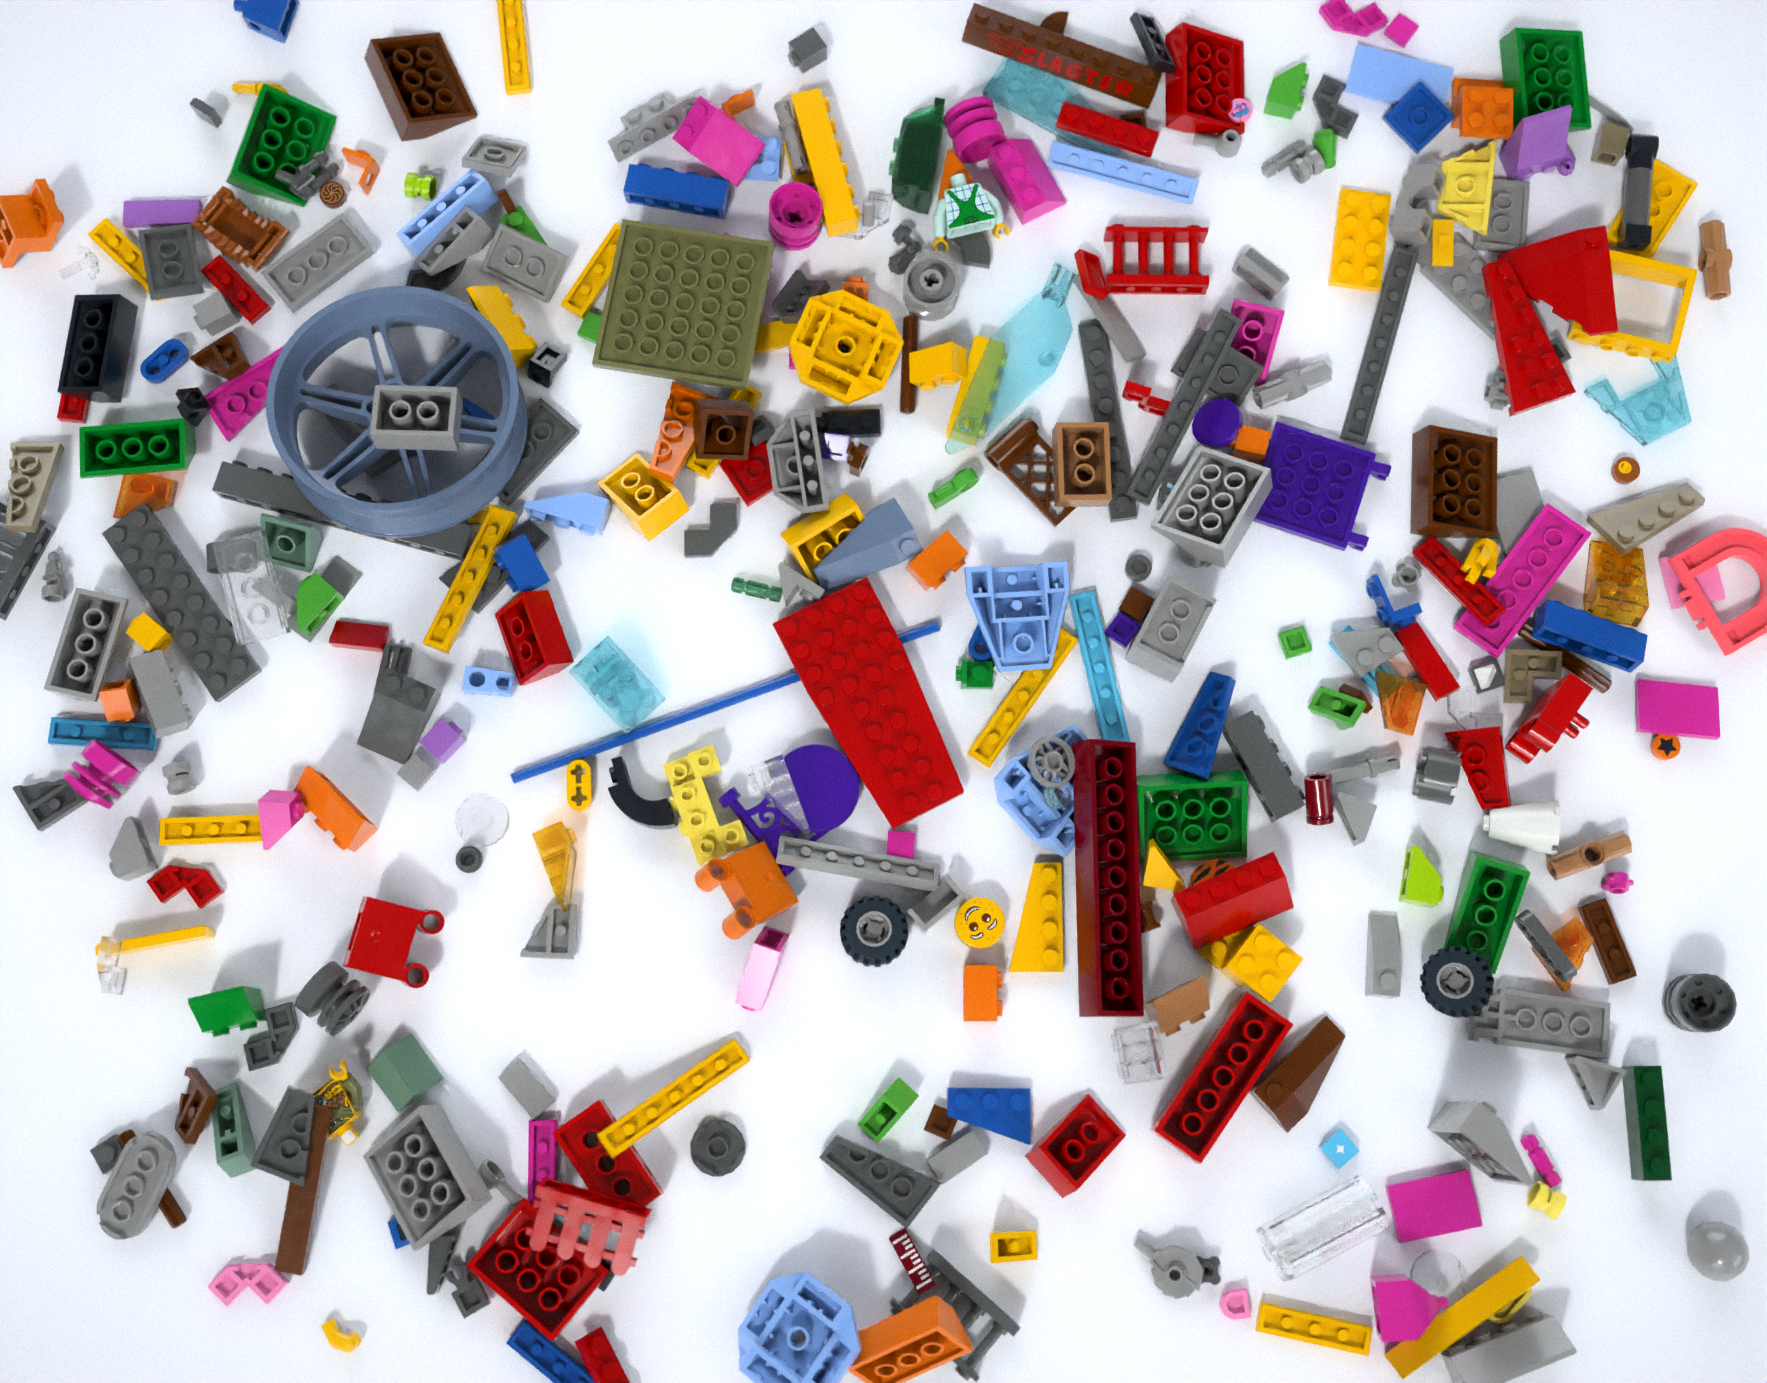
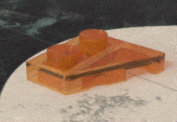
M146 473L123 475L113 517L122 519L142 503L149 504L153 512L173 507L179 482Z
M1380 670L1375 671L1384 729L1413 736L1427 685Z
M1575 917L1550 935L1575 966L1576 970H1579L1584 961L1583 957L1589 951L1594 939L1578 917ZM1531 947L1533 953L1562 992L1568 991L1571 987L1572 979L1566 983L1560 981L1534 947Z

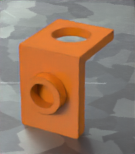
M749 89L742 94L733 95L722 104V109L733 117L754 106L753 91Z
M343 147L341 152L347 162L365 169L358 183L364 194L369 195L380 172L375 158L363 150L354 151ZM369 173H370V179H369L368 183H366V182H367V177H368V175H369Z

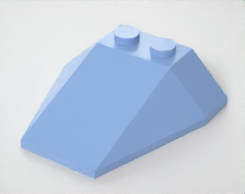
M1068 561L1045 562L1038 565L1013 567H964L966 595L998 672L1051 669L1070 588Z
M1076 724L1053 735V737L1064 740L1071 750L1072 743L1088 739ZM1048 742L1052 749L1059 746L1054 742ZM1030 748L1009 760L994 778L997 802L1032 841L1063 857H1067L1075 847L1073 776L1065 785L1056 787V796L1058 797L1059 795L1061 798L1059 800L1061 807L1056 809L1048 806L1044 798L1047 787L1042 786L1035 780L1027 765ZM1066 755L1063 761L1068 767V758ZM1036 761V765L1041 766V761ZM1056 776L1053 783H1057L1063 778Z

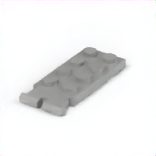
M1431 229L1427 245H1410L1406 249L1419 253L1417 263L1422 267L1419 272L1494 341L1496 326L1495 321H1491L1490 311L1492 310L1490 298L1486 295L1482 268L1487 262L1457 235L1454 237L1453 267L1432 266Z
M1499 988L1497 993H1493V996L1490 997L1489 1004L1481 1009L1482 1011L1479 1012V1016L1469 1017L1467 1040L1479 1041V1036L1494 1038L1493 1044L1607 1059L1611 1003Z

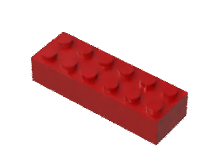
M1241 993L1150 1128V1131L1193 1162L1201 1164L1294 1024L1250 993Z

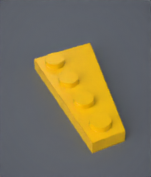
M1061 863L1033 864L1008 972H1064Z

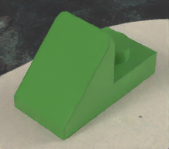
M1320 686L1308 709L1311 713L1333 720L1340 730L1354 727L1367 703Z

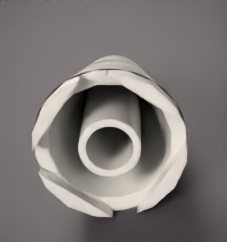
M1550 800L1489 810V815H1483V831H1488V837L1556 855L1557 850L1552 845L1559 844L1560 814H1555L1556 810H1554V807H1560L1559 801Z

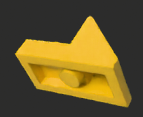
M1036 1230L992 1231L990 1233L991 1263L1037 1260Z

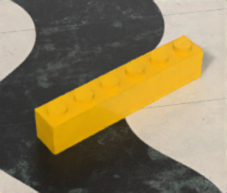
M820 88L791 94L792 109L795 120L798 123L800 137L803 138V147L814 189L822 201V218L827 236L829 238L857 231V221L861 220L858 205H853L852 198H855L852 183L847 184L845 178L849 176L846 162H841L839 155H842L840 140H835L833 135L836 133L834 119H829L828 112H830L828 98H823Z

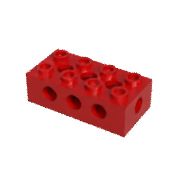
M604 1100L596 1101L552 1132L589 1190L644 1207L665 1193L634 1145L613 1158L615 1166L611 1171L603 1167V1159L606 1155H609L600 1141L595 1148L591 1147L588 1144L587 1138L592 1131L598 1134L617 1121ZM621 1179H626L630 1183L631 1188L627 1195L622 1194L618 1189V1183Z

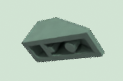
M237 1083L215 1090L218 1099L211 1111L216 1162L230 1178L256 1169L250 1166L256 1153V1147Z

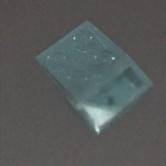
M608 635L568 671L581 688L626 735L666 700L664 695Z

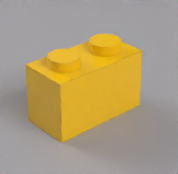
M954 342L909 353L910 383L920 387L921 390L931 391L936 386L954 385L959 380L967 379L966 349Z

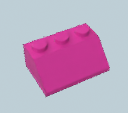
M1009 139L988 149L987 165L1022 225L1067 203L1032 140Z

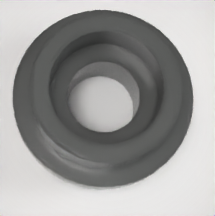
M463 847L456 855V865L465 873H474L482 866L483 855L476 847ZM473 855L474 862L470 865H467V856Z

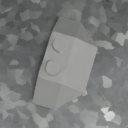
M814 409L790 412L766 444L774 496L803 514L829 510Z

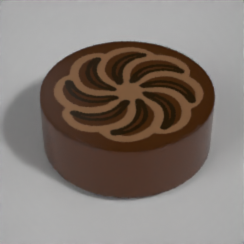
M327 182L319 191L321 201L326 207L331 209L341 207L347 198L344 188L337 182Z

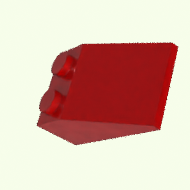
M1087 1094L1029 1150L1025 1157L1055 1191L1064 1198L1077 1191L1126 1135L1095 1100Z

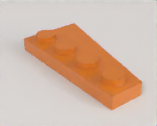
M672 382L670 396L665 406V415L661 421L658 440H656L649 471L651 475L674 483L695 447L693 416L696 398H718Z

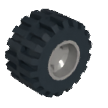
M873 895L874 897L871 898L865 896L858 902L857 900L854 901L852 906L844 912V917L841 918L840 922L841 942L845 952L855 962H860L863 966L867 967L869 965L881 967L883 964L888 965L892 963V960L897 959L901 955L902 950L905 949L908 939V923L905 913L900 910V906L897 903H892L891 899L887 897L885 899L879 898V895Z
M1449 946L1448 949L1441 948L1437 950L1438 953L1435 955L1431 954L1428 957L1429 961L1427 964H1423V973L1420 974V981L1422 982L1420 987L1426 1001L1437 1011L1454 1018L1471 1017L1472 1014L1481 1012V1009L1489 1004V999L1494 993L1493 984H1495L1492 971L1486 961L1474 951L1464 947Z

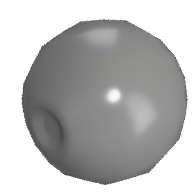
M1709 1221L1698 1226L1690 1233L1687 1241V1255L1692 1266L1702 1276L1713 1281L1726 1282L1739 1276L1745 1271L1750 1260L1749 1246L1744 1236L1735 1227L1724 1222Z

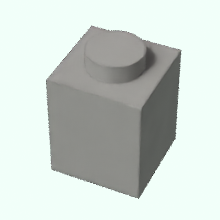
M220 291L192 306L197 314L193 317L201 331L206 329L211 336L239 323L229 302Z

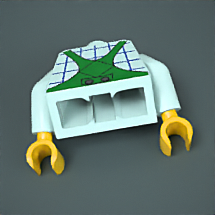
M964 174L952 176L950 178L952 188L944 191V198L938 201L933 216L934 236H936L932 243L933 250L936 252V245L939 242L945 244V252L948 250V243L944 236H947V239L992 229L993 236L1000 239L998 230L1002 227L1004 234L1008 236L1010 229L1003 224L1004 216L999 200L988 190L982 189L980 183L967 185Z

